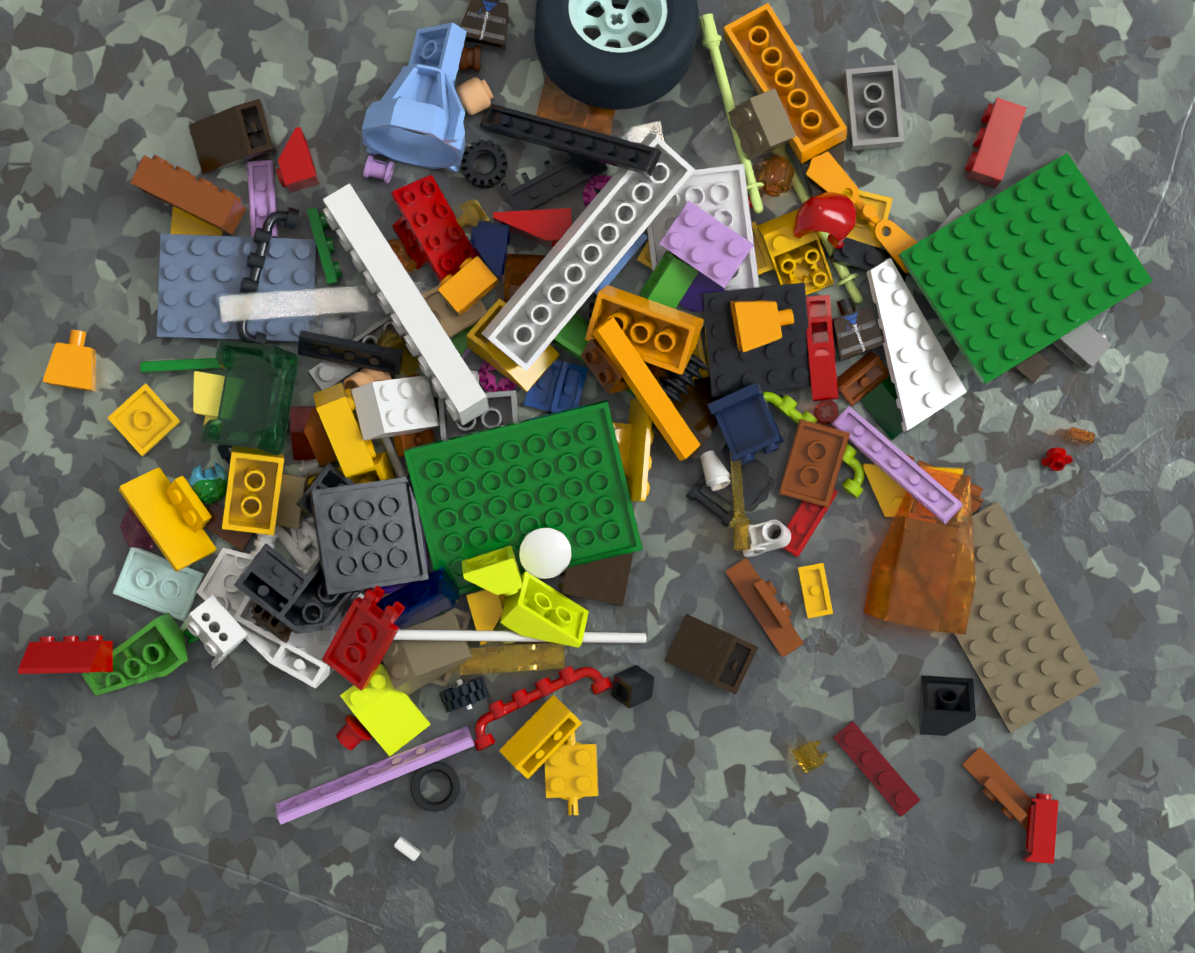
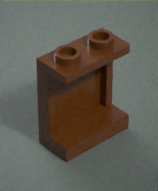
M590 339L580 356L608 394L630 389L602 346H600L596 339ZM644 361L657 380L664 368Z

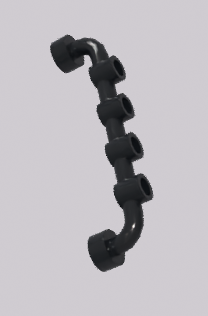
M289 207L287 212L276 211L266 217L262 228L257 227L254 233L253 242L258 243L256 253L250 252L246 267L251 268L249 278L243 277L240 292L245 293L242 303H236L233 317L238 318L237 332L243 342L251 345V351L262 353L267 337L266 333L256 331L255 335H251L247 330V324L259 286V279L271 240L272 229L276 222L284 221L283 227L294 230L299 216L298 209Z

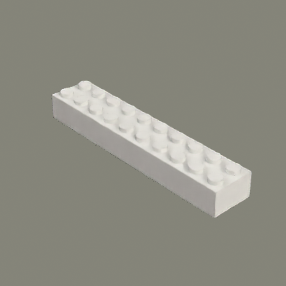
M648 133L640 143L658 148L662 152L652 175L649 176L619 168L481 333L525 371L531 367L695 171L692 166L658 136Z
M350 183L324 198L325 208L322 211L326 216L325 219L332 231L336 230L339 237L338 240L346 252L350 250L352 262L358 272L364 271L365 282L372 294L377 292L376 295L386 315L391 313L392 325L399 336L405 335L406 347L413 357L418 356L419 367L425 377H432L433 389L440 400L446 399V409L454 421L458 419L463 426L489 410L487 396Z

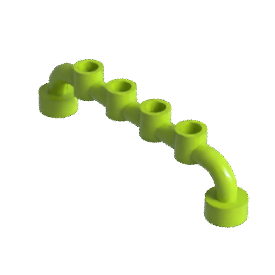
M763 392L767 402L776 406L781 413L788 416L797 425L800 418L816 423L817 419L811 413L805 411L801 414L795 409L796 401L785 394L781 398L773 392ZM847 444L842 462L850 466L854 470L855 475L853 480L847 478L841 487L857 499L864 491L860 486L864 481L865 471L863 465L854 457L857 451Z

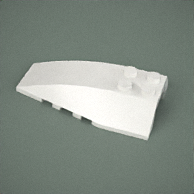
M222 548L197 593L205 601L214 595L247 633L245 639L270 664L316 689L334 671L322 658L348 610L334 629L295 634L292 631L288 642L284 643L252 618L251 610L256 602L234 586L243 569L250 564L255 556ZM296 566L299 570H301V571H302L303 573H305V574H306V572L308 571V570H306V569H303L302 567ZM360 593L358 597L363 599L364 595Z

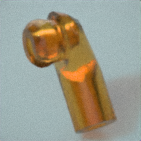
M399 239L388 240V244L404 269L408 272H413L417 267V263L408 257L404 243Z

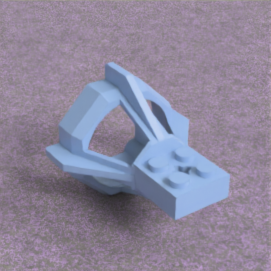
M453 22L417 29L409 65L402 67L401 72L382 99L373 102L366 110L362 126L363 145L367 146V153L371 155L381 154L392 161L428 169L446 168L451 172H458L460 170L466 145L463 124L465 111L455 90V78L459 69L467 31ZM407 130H412V131L420 132V133H423V134H426V135L413 133V132H410V131H407Z

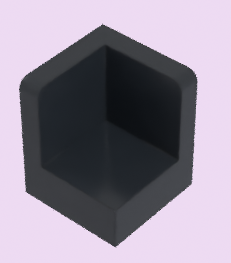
M638 665L614 675L612 697L629 709L645 702L652 697L654 676Z

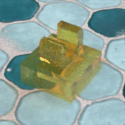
M477 199L468 200L460 207L464 214L456 219L461 228L464 226L468 227L471 224L474 228L481 227L490 221Z
M820 740L809 741L792 750L804 773L814 770L825 763L823 759L828 756L827 752L820 755L816 746L821 744Z

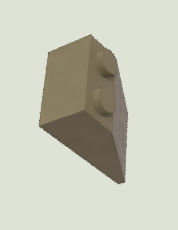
M451 611L403 630H461L454 612ZM393 640L382 661L394 689L409 695L473 656L466 641Z

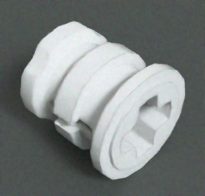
M274 532V535L256 533L258 536L257 539H254L253 543L255 550H252L250 554L256 556L266 543L273 549H276L277 543L275 539L279 537V533Z

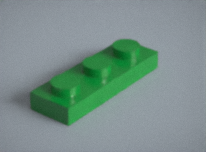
M317 207L307 209L327 283L330 287L339 285L338 277H342L339 263L333 262L331 253L335 252L332 238H326L324 228L328 227L324 213H319Z

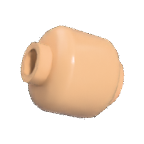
M473 77L456 87V92L463 109L469 115H475L490 107V99L494 98L485 79L480 80L477 77Z

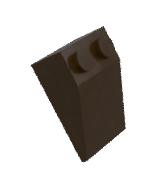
M707 378L693 379L696 384L695 387L686 385L689 394H679L683 402L673 401L676 410L700 443V446L687 457L691 461H694L718 424L715 415L711 414L708 404L727 396L711 397L709 379ZM654 425L652 428L654 437L669 446L659 429Z

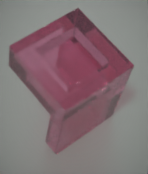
M128 507L120 524L128 547L152 549L155 543L131 507Z

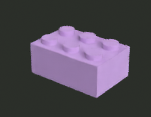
M691 201L687 202L660 242L661 246L723 288L727 286L754 246V244Z

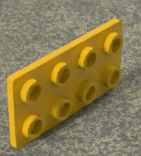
M636 398L630 400L628 424L613 422L631 502H643L646 500L650 489L647 478L652 464L649 454L650 445L654 439V432L651 430L652 419Z
M158 467L119 487V491L176 572L216 551L215 545L203 530L212 516L183 475L176 478L171 484L161 468Z

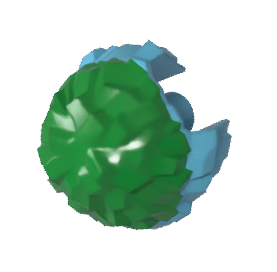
M216 462V474H214L213 469H206L203 472V476L201 465L193 469L189 485L203 503L212 504L221 500L226 495L228 475L224 468Z

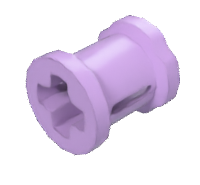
M369 155L363 176L365 178L370 176L384 180V183L389 184L393 174L394 162L386 163L376 160L373 156Z

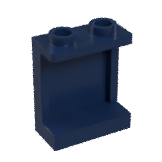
M754 383L708 404L711 414L715 415L732 454L730 457L732 462H740L741 465L747 464L755 460L754 455L764 452L765 455L779 449V444L784 442L760 385Z

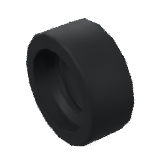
M433 762L416 770L411 779L410 790L412 798L418 806L426 811L438 812L445 810L455 802L459 795V777L454 769L445 763ZM429 772H441L450 780V793L442 801L431 802L421 794V780Z

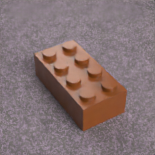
M145 155L143 156L130 182L132 185L232 236L234 235L247 209L240 203L241 198L224 188L219 192L218 187L201 177L196 181V176L179 166H176L174 170L173 165L156 155L152 159Z

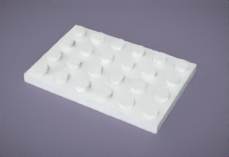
M744 163L695 170L647 227L653 271L667 250L660 245V242L688 201H691L754 244ZM754 246L725 287V290L760 287ZM680 302L675 308L703 319V312L691 311L683 307Z

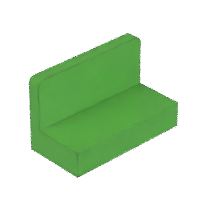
M666 250L639 293L643 298L675 309L697 276L698 270L680 260L669 250Z

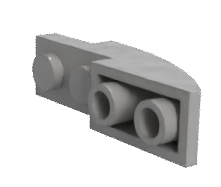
M389 315L354 338L353 341L391 348L403 339L405 335L399 336L392 325L393 321ZM324 360L309 370L307 374L321 391L344 381L361 370L362 367Z

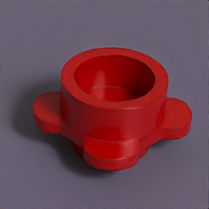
M1055 447L1046 452V458L1041 460V464L1049 466L1054 471H1061L1066 464L1072 463L1073 459L1072 456L1067 455L1065 449Z

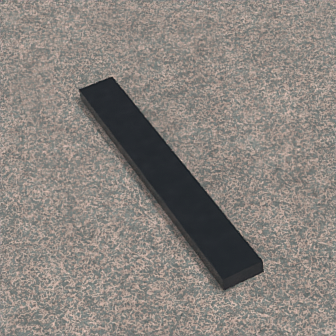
M491 104L488 107L479 125L486 131L649 176L652 175L662 154L658 148Z

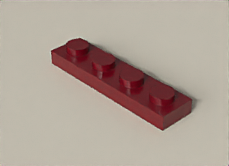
M853 721L832 737L900 817L920 801L918 796Z

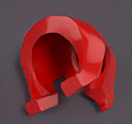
M824 192L809 198L797 212L793 229L794 237L801 239L802 236L810 233L826 232L829 233L827 240L833 247L842 248L845 245L843 240L853 230L856 223V210L853 202L847 195L837 192Z

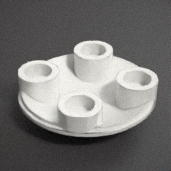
M552 528L536 529L525 535L519 551L520 561L524 569L531 575L544 579L553 578L561 574L569 565L571 546L565 535L560 531Z

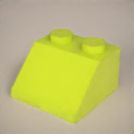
M511 545L461 561L465 580L496 595H513L519 591V588L523 587L520 571Z

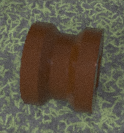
M464 45L459 62L460 71L473 69L480 72L481 46L468 48Z

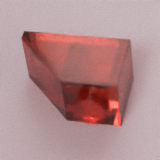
M316 406L290 407V433L294 460L316 459L304 432L309 415Z

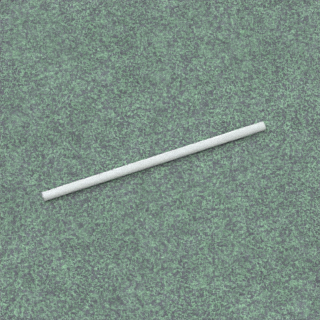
M399 629L393 639L548 642L524 637L514 631ZM584 632L582 642L646 643L647 637L646 633Z

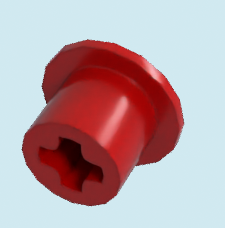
M350 714L345 717L346 724L336 734L339 742L349 750H353L362 740L369 741L372 738V735L359 719Z

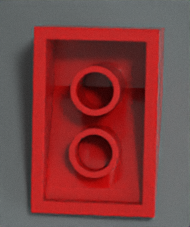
M571 208L493 212V220L496 226L545 247L553 248L572 226Z

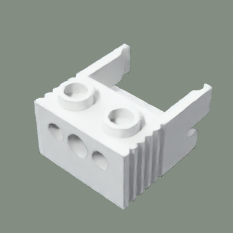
M214 595L193 610L180 628L182 632L188 629L192 635L198 637L204 643L206 651L210 655L215 656L211 662L213 669L228 654L237 649L247 635L244 629Z

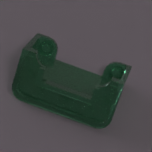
M220 340L219 348L216 352V360L222 368L226 369L218 418L208 420L203 426L202 442L208 445L268 455H279L283 450L297 374L298 361L296 355L275 345Z

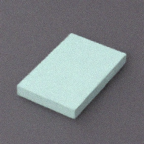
M132 545L113 594L163 614L170 613L173 618L184 622L190 613L197 590L205 573L190 567L176 572L166 558Z

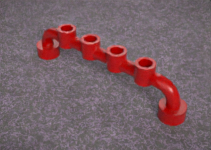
M569 666L558 672L560 678L550 681L549 677L535 683L537 688L527 693L524 688L511 694L513 700L504 704L501 699L488 705L490 711L479 717L475 725L477 739L473 742L477 752L496 743L492 733L486 734L485 727L488 723L523 708L584 677H589L594 681L590 685L594 695L600 694L613 687L610 678H603L600 672L592 667H582L574 670L572 666Z

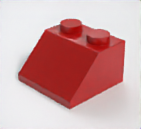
M297 127L294 129L278 159L280 168L276 169L280 184H282L283 188L287 187L290 193L320 184L306 137L301 127Z

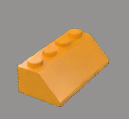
M607 285L598 292L585 340L596 339L592 332L607 319L614 317L643 361L682 375L698 342L704 319Z

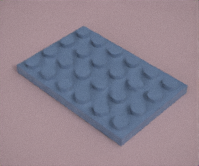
M160 234L157 338L241 340L237 332L238 318L233 317L236 303H242L245 293L240 292V286L243 277L249 278L251 268L246 267L250 252L256 253L258 243L253 242V237ZM271 238L266 252L265 263L261 271L259 286L253 301L251 316L247 324V330L251 335H255V332L259 331L267 334L266 341L299 343L301 330L313 332L316 241L314 239Z

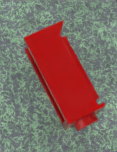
M1036 793V798L1029 797L1028 799L1032 801V804H1029L1025 847V851L1028 853L1021 860L1054 864L1059 801L1052 799V794Z

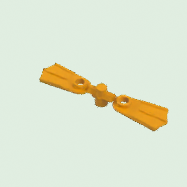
M828 151L811 158L806 175L826 192L843 194L844 189L849 190L851 193L849 199L853 202L859 218L866 220L875 227V237L905 273H908L909 271L898 255L918 242L891 220L880 221L881 219L876 215V207L873 204H865L859 198L858 187ZM883 227L889 230L888 236L882 234L881 230Z

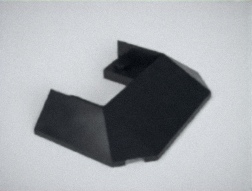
M327 463L307 486L308 489L296 505L313 518L309 491L353 485L355 483L348 477L345 478V475L332 464ZM267 543L261 548L250 564L243 569L234 584L235 587L295 634L334 629L350 608L354 599L362 592V590L325 595L319 557L305 574Z

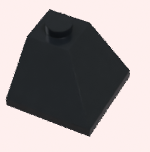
M921 676L920 734L947 736L975 720L973 678Z

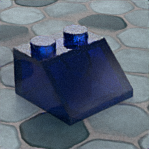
M478 221V227L472 228L471 245L475 247L477 255L496 276L498 282L502 283L511 235L510 226Z

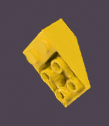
M797 209L759 224L757 228L772 262L773 271L779 285L803 282L805 283L806 295L833 285L834 281L817 232L804 235L801 239L794 237L793 229L799 210Z
M499 298L466 335L467 347L525 392H528L560 354L549 344L531 367L525 371L481 333L506 304Z

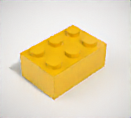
M341 382L313 393L316 409L345 478L375 466L373 457L377 455L372 440H363L357 412L354 413L356 407L350 388L345 390Z
M232 447L222 529L274 535L284 454Z

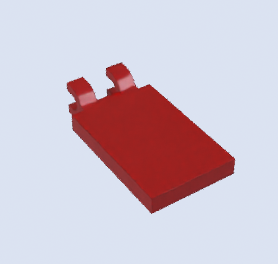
M378 585L374 587L373 591L367 590L363 599L361 597L354 599L322 658L324 662L361 691L367 688L396 636L399 627L394 622L405 609V606L398 601L392 607L390 605L387 606L385 611L376 606L385 593Z

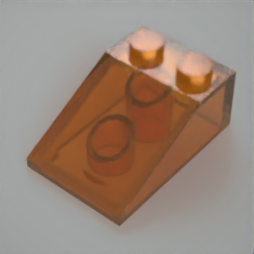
M548 75L545 76L536 116L611 135L616 110L597 108L577 101L559 89Z

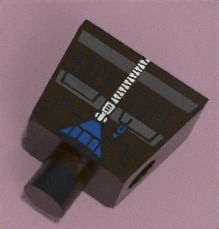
M471 0L460 25L462 29L467 31L465 41L506 50L508 4L499 2V0Z
M851 297L838 301L837 305L841 316L832 320L838 361L841 362L883 347L885 342L883 333L868 307L856 310Z

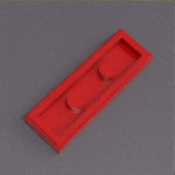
M835 489L833 490L829 507L838 494V491ZM802 500L786 526L791 532V540L782 549L798 558L829 507Z

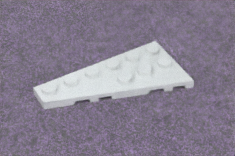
M889 258L867 271L873 302L877 305L879 319L877 320L879 329L882 328L885 340L883 346L891 381L895 384L898 397L896 403L898 409L900 408L903 419L901 425L904 432L916 426L967 391L892 259Z

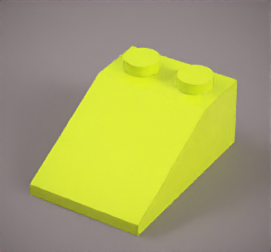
M525 571L521 575L523 587L519 588L517 593L506 596L500 623L524 637L579 648L582 645L589 611Z
M384 663L378 666L367 688L361 691L353 685L340 695L389 756L393 755L431 725L408 694L394 689Z

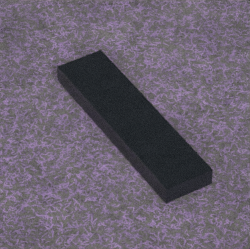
M303 330L300 331L298 355L400 375L403 350Z

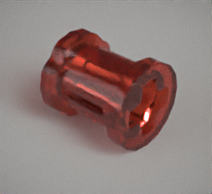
M822 400L814 409V416L821 424L832 423L839 414L838 405L832 400ZM820 407H831L830 413L832 414V417H822L821 414L823 411L820 409Z

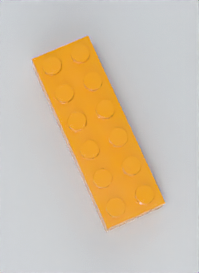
M769 3L723 27L725 42L758 95L776 89L796 134V137L788 141L801 164L846 140V125Z

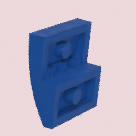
M555 360L532 388L526 392L523 406L550 413L578 407L588 368Z

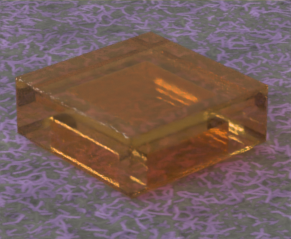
M1070 427L1066 430L1064 438L1090 445L1094 443L1096 434Z

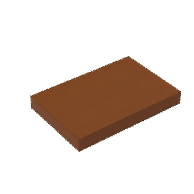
M800 418L778 494L829 507L850 432Z

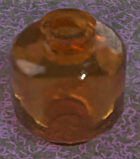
M772 156L770 159L765 160L761 166L758 182L764 184L762 188L765 190V194L777 197L782 193L788 192L791 188L794 168L790 165L788 159L780 156Z

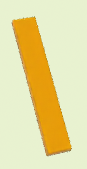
M614 317L607 319L592 332L621 373L680 461L685 460L700 446V443Z

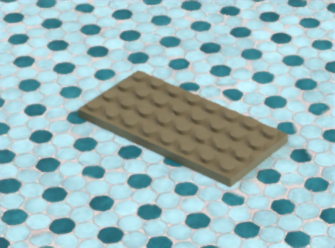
M999 502L988 506L907 552L1009 733L1014 732L1100 683L1098 676Z

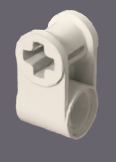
M777 520L745 526L738 530L739 535L743 538L745 548L743 555L745 557L758 556L771 550L783 548L791 540L790 530ZM781 529L780 536L772 539L773 532Z

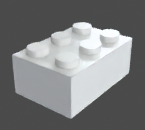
M425 375L371 382L351 390L363 440L419 433L440 425L429 379Z

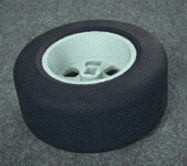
M537 0L534 29L536 52L545 73L551 81L573 99L593 107L612 110L644 106L670 92L688 70L693 58L698 32L697 0ZM612 4L626 5V8L616 9ZM597 6H601L604 10V13L598 18L586 13ZM639 11L649 19V22L635 23L632 15ZM598 28L601 36L593 41L586 36L583 29ZM635 33L646 37L647 40L632 46L628 38ZM608 42L619 43L620 48L607 47L606 44Z

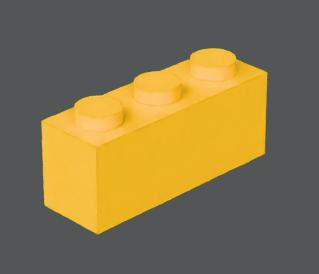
M553 695L499 751L521 774L529 779L582 722Z

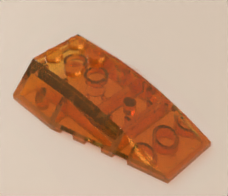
M920 466L963 504V507L944 525L906 492L873 562L863 613L885 621L937 632L966 634L976 585L971 476Z

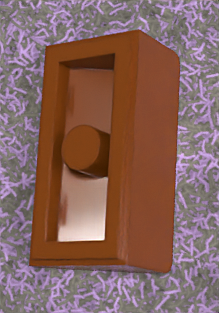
M870 351L837 377L838 392L852 407L888 378L890 372L879 356Z
M315 407L312 409L305 424L304 432L319 465L323 466L338 459Z

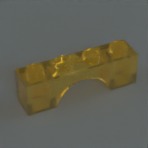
M543 643L469 648L473 657L460 664L461 675L565 668L564 645Z

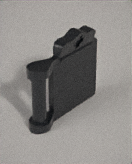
M726 443L717 456L731 475L729 478L731 483L725 488L713 492L732 505L733 508L727 512L700 491L704 485L711 490L706 485L704 473L686 497L691 501L693 499L720 518L724 526L728 527L743 507L747 511L752 512L760 503L767 500L769 490L774 485V479L768 475L769 469L757 459L741 465L740 462H732L730 458L732 454Z

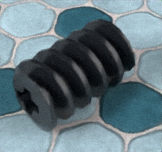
M693 353L682 375L666 370L669 378L663 376L659 378L663 385L661 388L672 404L673 401L683 402L679 395L680 393L689 394L686 385L696 386L692 378H702L699 372L700 368L709 370L708 366Z

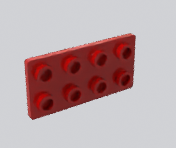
M432 175L398 188L391 193L402 214V217L392 226L417 270L429 263L441 282L448 275L454 276L461 270L459 268L465 260L470 257L474 259L478 256Z

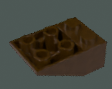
M260 99L233 106L189 125L202 174L277 153L264 106Z
M686 614L664 661L733 694H737L758 647Z

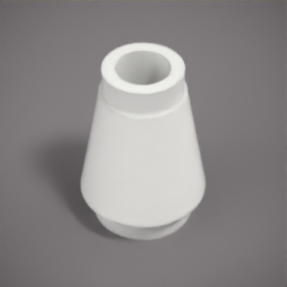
M713 450L705 452L700 456L706 485L712 491L723 489L731 483L729 479L731 475Z

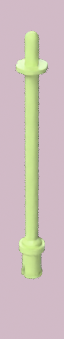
M705 14L699 17V26L703 37L701 43L710 52L740 164L744 163L747 192L749 193L753 210L756 213H761L763 211V204L758 189L762 188L764 184L763 182H756L751 161L743 152L739 136L731 126L728 112L736 107L719 50L722 37L717 33L713 14Z
M786 142L769 153L772 152L777 155L803 204L810 196L786 152ZM817 232L831 258L833 245L827 240L829 233ZM833 262L842 279L837 283V286L845 285L853 302L861 304L863 297L854 282V279L859 277L858 274H850L846 266Z

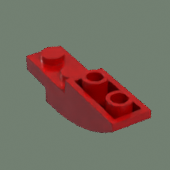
M830 295L806 297L809 326L807 329L812 400L839 399Z

